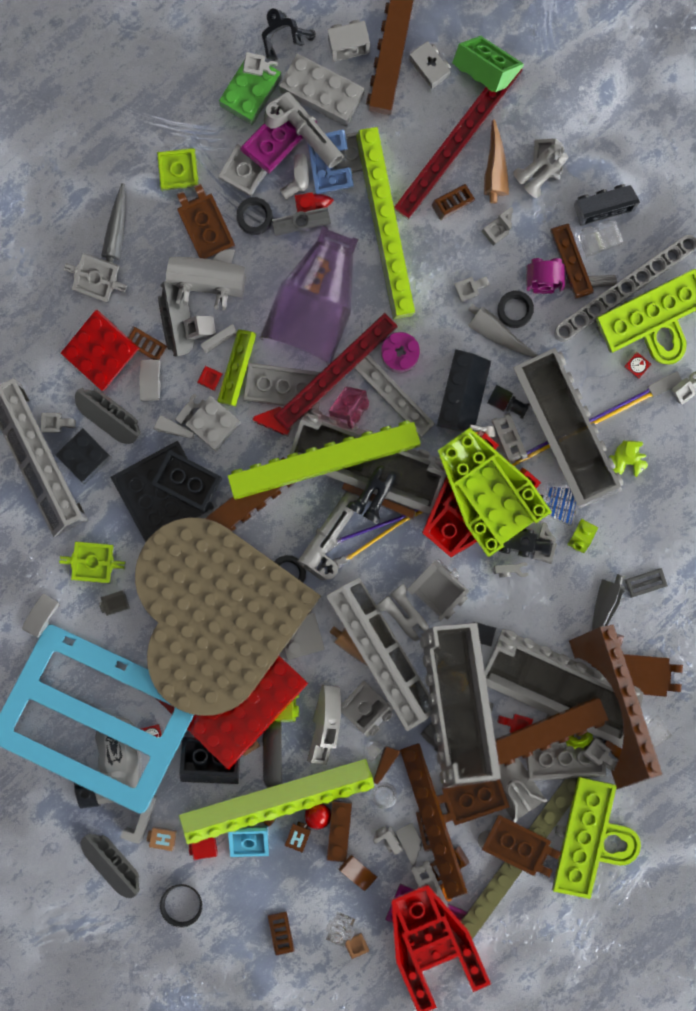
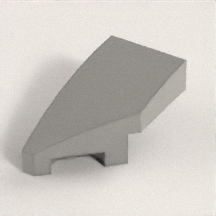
M512 207L499 215L496 220L482 230L493 246L506 237L512 228Z
M543 522L538 540H552L550 555L535 551L533 559L551 564L557 544L555 537L548 529V525Z
M413 823L395 831L412 866H415L418 853L422 847V841Z

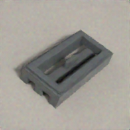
M662 568L625 580L630 598L668 586ZM659 573L660 577L653 578L632 586L630 583L632 581L647 576H651ZM660 580L662 581V584L645 590H641L635 593L633 592V589L645 586Z

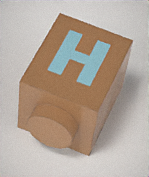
M154 826L152 831H148L147 842H150L149 847L173 851L177 830Z

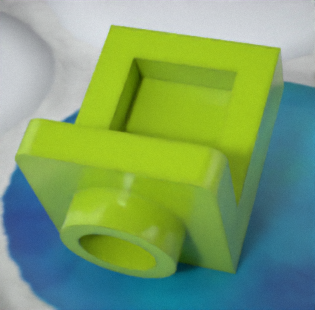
M581 518L568 545L576 551L585 553L598 527Z

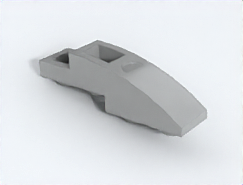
M322 684L313 718L316 728L307 759L310 763L327 765L331 748L336 749L341 720L340 687Z

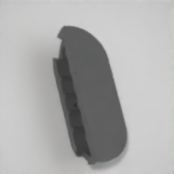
M164 281L161 284L163 289L162 295L158 296V304L166 346L168 350L171 349L173 351V356H183L192 350L195 339L186 338L184 320L191 318L189 305H185L184 297L180 305L177 304L176 299L179 288Z
M80 388L76 391V406L85 417L121 443L131 444L136 441L140 431L137 425L138 420L97 389L84 390V388Z
M272 722L263 732V781L267 788L282 784V722Z
M92 833L84 836L81 840V849L89 862L118 894L126 898L136 896L140 890L139 874L106 836Z

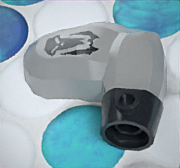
M121 716L115 717L135 727L129 719ZM96 731L95 740L99 751L98 767L100 773L131 788H135L141 778L140 751ZM74 783L75 795L80 809L99 807L101 804L114 802Z

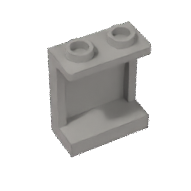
M437 560L407 589L411 595L415 593L439 616L438 620L440 621L444 618L448 620L455 613L453 608L457 604L461 606L468 599L466 595L469 592Z
M156 795L153 796L148 809L141 813L136 830L126 827L122 831L120 838L137 844L143 841L157 799Z

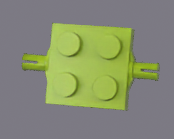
M75 542L72 557L60 555V559L67 561L59 560L60 564H71V580L110 583L113 568L125 570V566L121 565H126V561H114V545Z

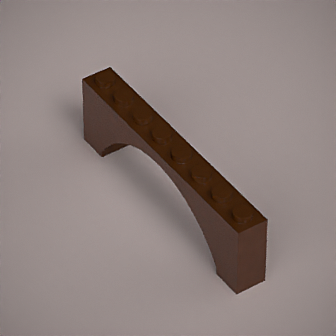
M614 625L599 627L569 640L574 658H580L588 662L606 678L620 705L624 729L623 745L615 769L611 770L616 788H625L663 775Z

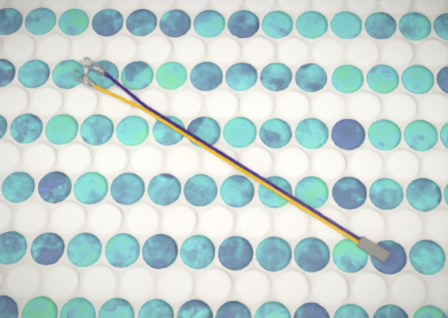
M678 371L649 385L647 390L590 418V423L597 424L648 397L654 398L675 387L682 381ZM583 427L558 437L557 440L560 443L588 428ZM548 441L526 451L528 458L515 460V463L512 465L515 466L551 448ZM413 509L416 512V516L424 513L422 511ZM401 515L350 535L336 538L337 543L332 545L327 553L339 546L344 540L397 522L352 554L333 559L332 561L337 564L339 569L358 553L402 523L410 520V518Z

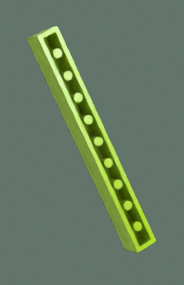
M378 127L361 129L356 134V141L392 318L395 320L411 317L415 313Z
M409 420L398 423V427L391 428V426L380 428V432H365L361 434L362 437L356 439L353 436L343 439L342 443L335 444V442L325 444L324 448L318 450L316 447L305 450L306 453L304 454L292 453L283 460L274 458L268 461L269 464L262 466L261 463L249 466L250 469L245 471L242 469L233 470L231 475H227L233 497L237 500L420 447L421 443L415 423H410Z
M363 759L179 815L187 844L198 843L210 837H217L220 834L234 832L243 827L254 826L257 823L273 820L286 814L290 815L299 810L310 809L319 804L330 803L333 800L342 797L346 798L352 794L366 792L374 788L373 776L367 760Z

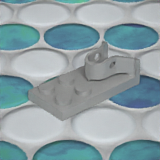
M516 758L515 762L510 765H499L501 782L510 805L506 810L514 822H517L519 818L543 802H547L535 782L528 781V772L519 758Z

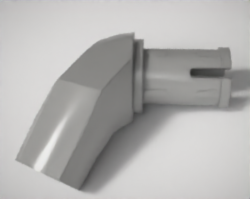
M297 154L294 157V181L280 189L286 200L299 191L304 192L308 188V162L304 154Z

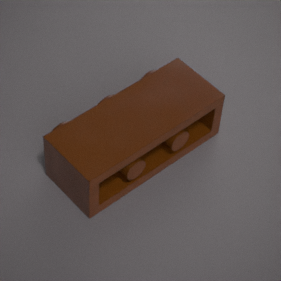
M333 800L327 853L328 861L345 862L347 860L352 802Z

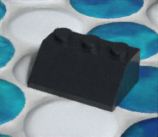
M621 184L608 192L607 189H603L590 197L588 194L582 195L575 201L574 207L579 224L582 226L635 211L640 201L631 185L625 186V184Z
M182 738L179 772L181 782L239 784L240 758L230 769H227L196 738Z

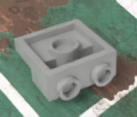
M237 144L218 178L245 194L252 196L267 172L240 151L241 146Z
M365 681L341 704V713L367 737L369 735L374 736L380 729L378 726L383 721L387 722L392 717V711L394 710Z

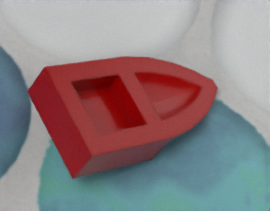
M313 192L295 195L297 212L325 208L334 201L333 198L327 195L313 194Z

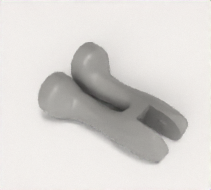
M557 143L546 149L525 169L517 168L513 171L517 181L524 185L542 166L546 165V168L538 176L524 186V189L536 199L541 195L540 187L558 171L569 158L566 153L557 160L552 156L560 149Z
M403 583L390 595L403 608L409 618H406L400 612L389 596L384 598L375 607L379 611L388 612L403 631L416 642L420 638L412 628L418 624L420 629L426 632L429 630V626L407 599V588Z

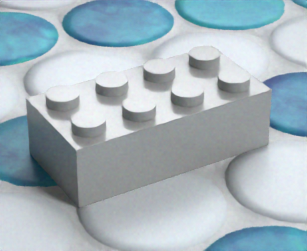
M298 53L279 86L280 93L290 92L298 102L346 127L364 95V87Z

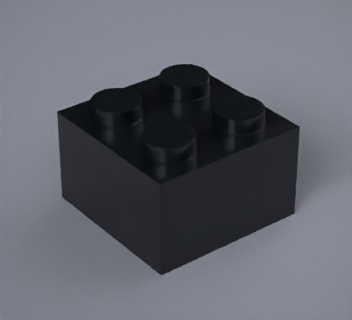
M83 428L56 454L59 460L84 484L112 458Z

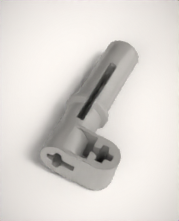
M290 92L281 95L266 106L264 114L266 126L277 128L290 121L296 128V133L302 135L329 168L336 166L343 159L344 155L316 124L315 117L310 116Z
M348 491L344 493L320 529L317 528L315 537L297 561L303 568L320 580L332 579L338 572L337 564L325 554L332 545L337 543L336 538L354 514V511L346 506L350 501L357 500L358 497ZM321 560H322L323 562H322V564H321L320 566H321V567H328V568H327V571H328L329 573L325 574V573H324V572H325V569H324V568H320V569L316 570V567L318 566V564L320 563Z

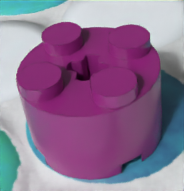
M541 258L531 259V263L526 266L527 291L533 289L535 294H553L555 289H559V292L565 289V269L562 259L553 258L550 261H543Z
M396 332L388 336L381 349V358L384 365L394 373H404L413 369L418 362L420 354L419 344L416 339L404 332ZM400 349H403V353L405 355L402 354L400 357H398L396 350L399 351Z

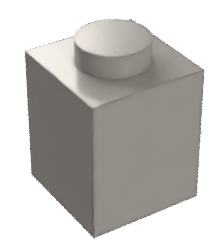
M194 316L184 320L187 339H206L216 335L213 316Z

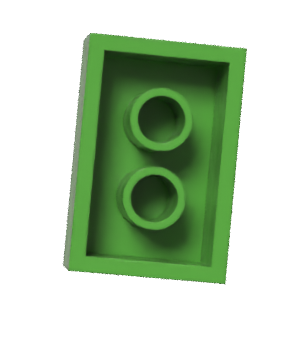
M243 61L219 99V104L223 109L253 126L281 81L282 76L281 72L272 66H269L271 71L276 72L275 76L269 75L265 71H263L262 76L243 73Z

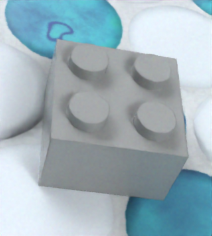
M354 20L348 25L336 24L328 29V43L333 62L370 54V41L365 21Z
M210 396L185 425L214 451H217L241 422Z

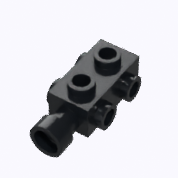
M523 529V531H520L503 543L504 547L499 552L510 554L511 551L518 552V556L529 557L530 554L534 555L535 551L550 555L552 540H538V536L534 534L533 530ZM525 538L529 540L527 545L522 544V540Z

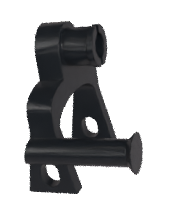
M270 9L266 16L269 27L262 32L266 58L271 60L278 59L270 40L280 29L290 26L293 43L299 46L305 45L302 37L307 38L309 41L314 40L316 36L315 31L298 28L294 19L287 18V15L278 9Z

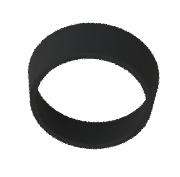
M177 884L168 888L160 900L162 917L167 923L175 927L192 925L198 920L202 912V899L199 893L189 885ZM177 887L192 889L197 894L200 902L198 913L194 918L185 922L172 919L165 909V900L168 893Z

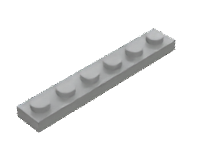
M369 355L354 368L405 421L409 420L410 423H415L420 437L425 435L435 425Z

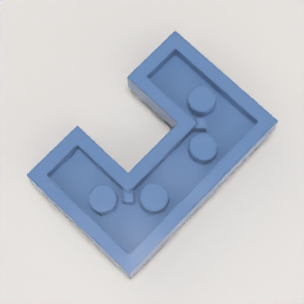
M345 130L325 133L339 151L348 149ZM308 144L316 194L354 187L351 168L347 167L333 171V168H329Z

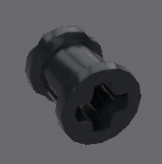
M513 395L505 411H512L523 419L530 404L517 400L516 396Z

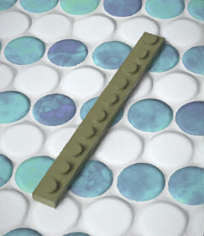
M564 779L530 825L529 830L545 838L548 837L572 804L577 779ZM504 861L467 914L462 918L461 922L468 929L472 940L519 877L522 870Z

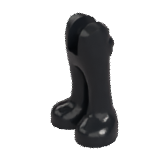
M379 465L373 472L360 497L357 500L350 501L346 506L362 515L373 492L377 489L378 492L363 515L376 524L380 522V507L396 478V473L391 471L385 483L379 480L385 469L382 465Z

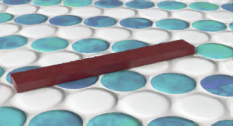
M386 313L380 316L275 414V419L286 430H289L398 328V325Z

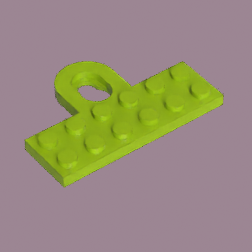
M691 269L596 317V322L609 352L613 353L643 338L651 357L656 362L668 365L678 362L686 351V339L678 319L696 311V269ZM661 328H667L673 338V348L670 351H666L657 341V332Z
M578 776L562 843L561 855L552 886L553 892L591 899L599 861L615 865H627L638 857L641 842L637 833L627 826L609 823L616 792L615 784ZM610 835H617L627 843V848L624 851L610 853L604 849V841Z

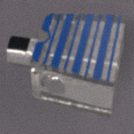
M549 487L547 495L539 493L552 511L547 517L568 526L573 525L577 503L570 488Z

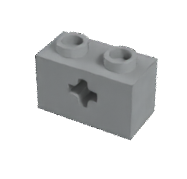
M427 41L410 54L409 60L430 88L433 89L450 76L451 66L446 59L442 60L438 55L439 50L437 47ZM428 62L435 63L434 67L433 65L428 66Z

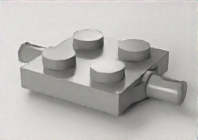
M86 253L82 254L80 263L77 266L66 263L63 269L74 274L71 290L105 302L109 301L111 292L114 289L125 293L127 285L117 282L119 265Z

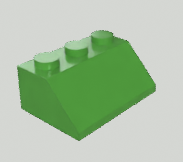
M482 36L459 43L452 62L460 71L466 72L475 81L481 82L490 91L494 92L506 88L524 65Z

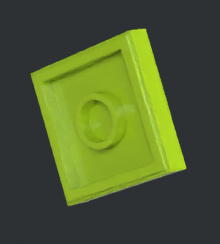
M195 148L157 152L161 191L191 188L199 184Z

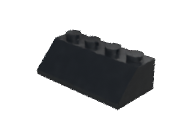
M455 349L436 426L464 432L470 427V424L476 425L491 365L490 360L473 353Z

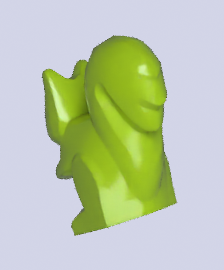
M623 440L617 447L615 455L609 456L615 465L613 469L615 474L619 472L621 475L626 465H633V474L635 477H638L639 473L647 468L648 463L640 460L646 457L645 454L639 453V447L643 446L642 441ZM604 464V468L606 472L609 474L606 465Z

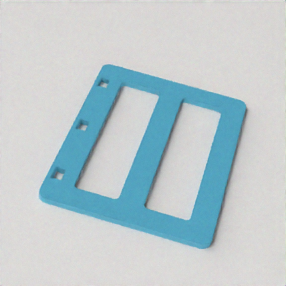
M48 625L41 634L0 713V747L136 813H144L148 809L194 714L175 708L162 736L158 738L41 683L40 677L52 654L59 652L169 704L155 688L148 669L57 626ZM65 636L75 641L72 646L63 643ZM117 661L128 665L125 671L115 667ZM33 700L150 756V760L137 786L131 788L15 732L14 727L27 702Z

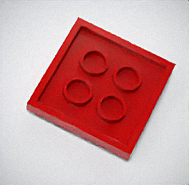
M95 310L60 354L101 391H105L139 350V347L102 313Z

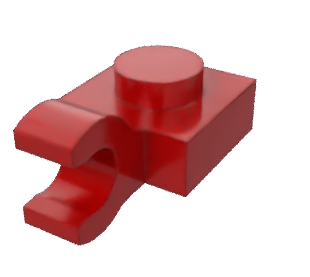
M514 714L512 719L499 715L497 723L510 726V733L533 722L532 718Z

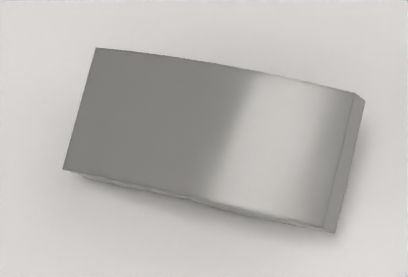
M160 360L140 361L139 392L141 401L160 399Z
M42 594L30 611L22 629L39 638L49 625L48 620L60 606L59 602Z

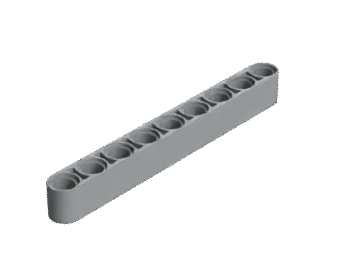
M692 235L683 236L575 312L556 327L554 332L555 338L560 342L568 341L595 322L596 317L612 310L686 258L696 249V238ZM684 241L690 242L691 245H692V248H691V249H686V248L683 246V242H684ZM668 252H674L676 259H669ZM652 263H659L661 270H654ZM637 274H643L646 280L644 282L639 281ZM621 285H628L630 287V292H623L621 289ZM606 296H613L615 299V303H608L606 301ZM590 307H598L599 314H592ZM581 317L584 320V324L577 325L574 319ZM566 328L569 335L561 336L559 329Z

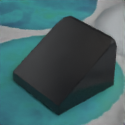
M496 385L487 403L504 412L513 393Z

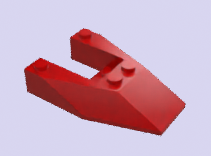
M480 430L477 433L493 449H497L499 445L485 432ZM522 467L519 470L524 476H526L532 482L535 488H537L541 484V482L525 468ZM446 476L422 533L448 556L453 557L477 541L465 525L448 477Z
M428 884L391 900L396 963L417 1011H431L437 1008L423 972L456 957L461 962L473 992L491 985L468 929Z

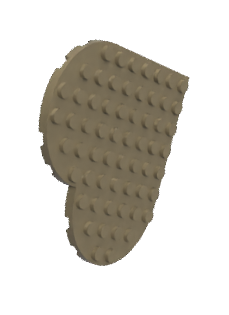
M184 518L166 524L147 540L139 554L135 569V584L139 599L150 616L158 622L151 635L147 650L148 670L155 688L169 704L183 712L194 715H217L237 707L254 691L322 596L232 531L215 521L203 518Z

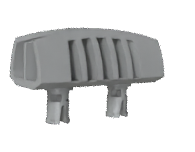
M169 258L166 282L179 288L176 299L177 304L180 305L184 297V303L188 305L190 290L217 294L214 308L218 310L222 302L223 311L226 310L228 296L243 297L246 278L245 267L203 258Z

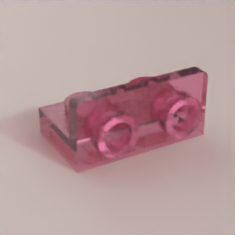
M346 386L329 409V415L347 420L348 428H353L359 422L364 411L369 407L366 391Z

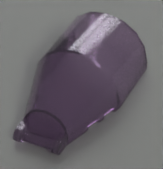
M323 226L315 244L280 284L259 339L262 341L264 338L288 344L320 358L329 365L333 361L351 314L353 254L359 239L346 237ZM325 237H328V238H330V239H333V240H336V241H338V242H341V243H344V244H346V245H349V249H348L347 247L341 245V244L336 243V242H333V241H330V240H326Z

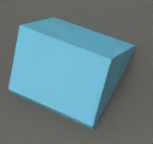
M267 825L247 826L234 832H228L230 857L269 856V832Z

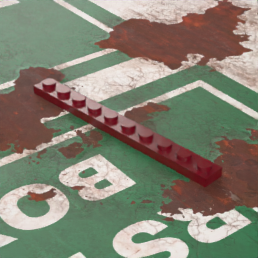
M522 69L510 84L500 91H490L486 86L394 206V210L408 220L411 218L522 73Z

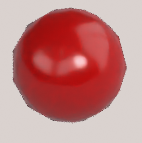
M325 804L316 805L305 810V822L310 828L315 830L323 829L330 823L331 812Z

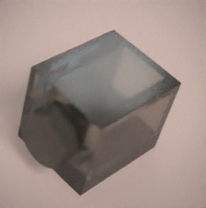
M124 590L100 597L102 602H99L101 612L105 613L106 616L130 609Z

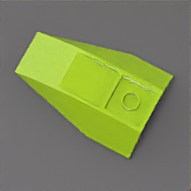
M468 428L437 450L465 525L487 557H490L504 547L503 543L533 522L538 523L552 513L532 482L471 428Z

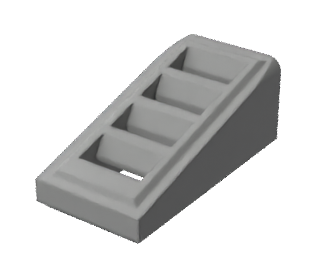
M162 415L159 416L153 428L158 432L190 439L195 437L194 432Z

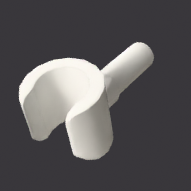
M470 424L469 428L472 430H481L490 438L496 436L494 426L480 427Z

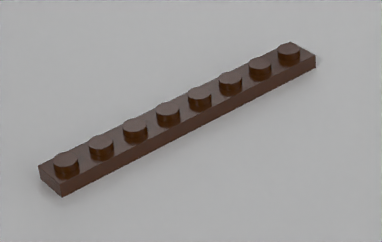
M420 743L400 749L447 899L467 894L468 892Z

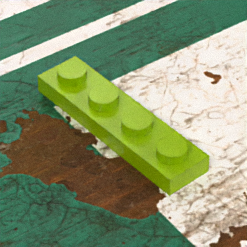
M238 329L217 402L236 407L256 333Z

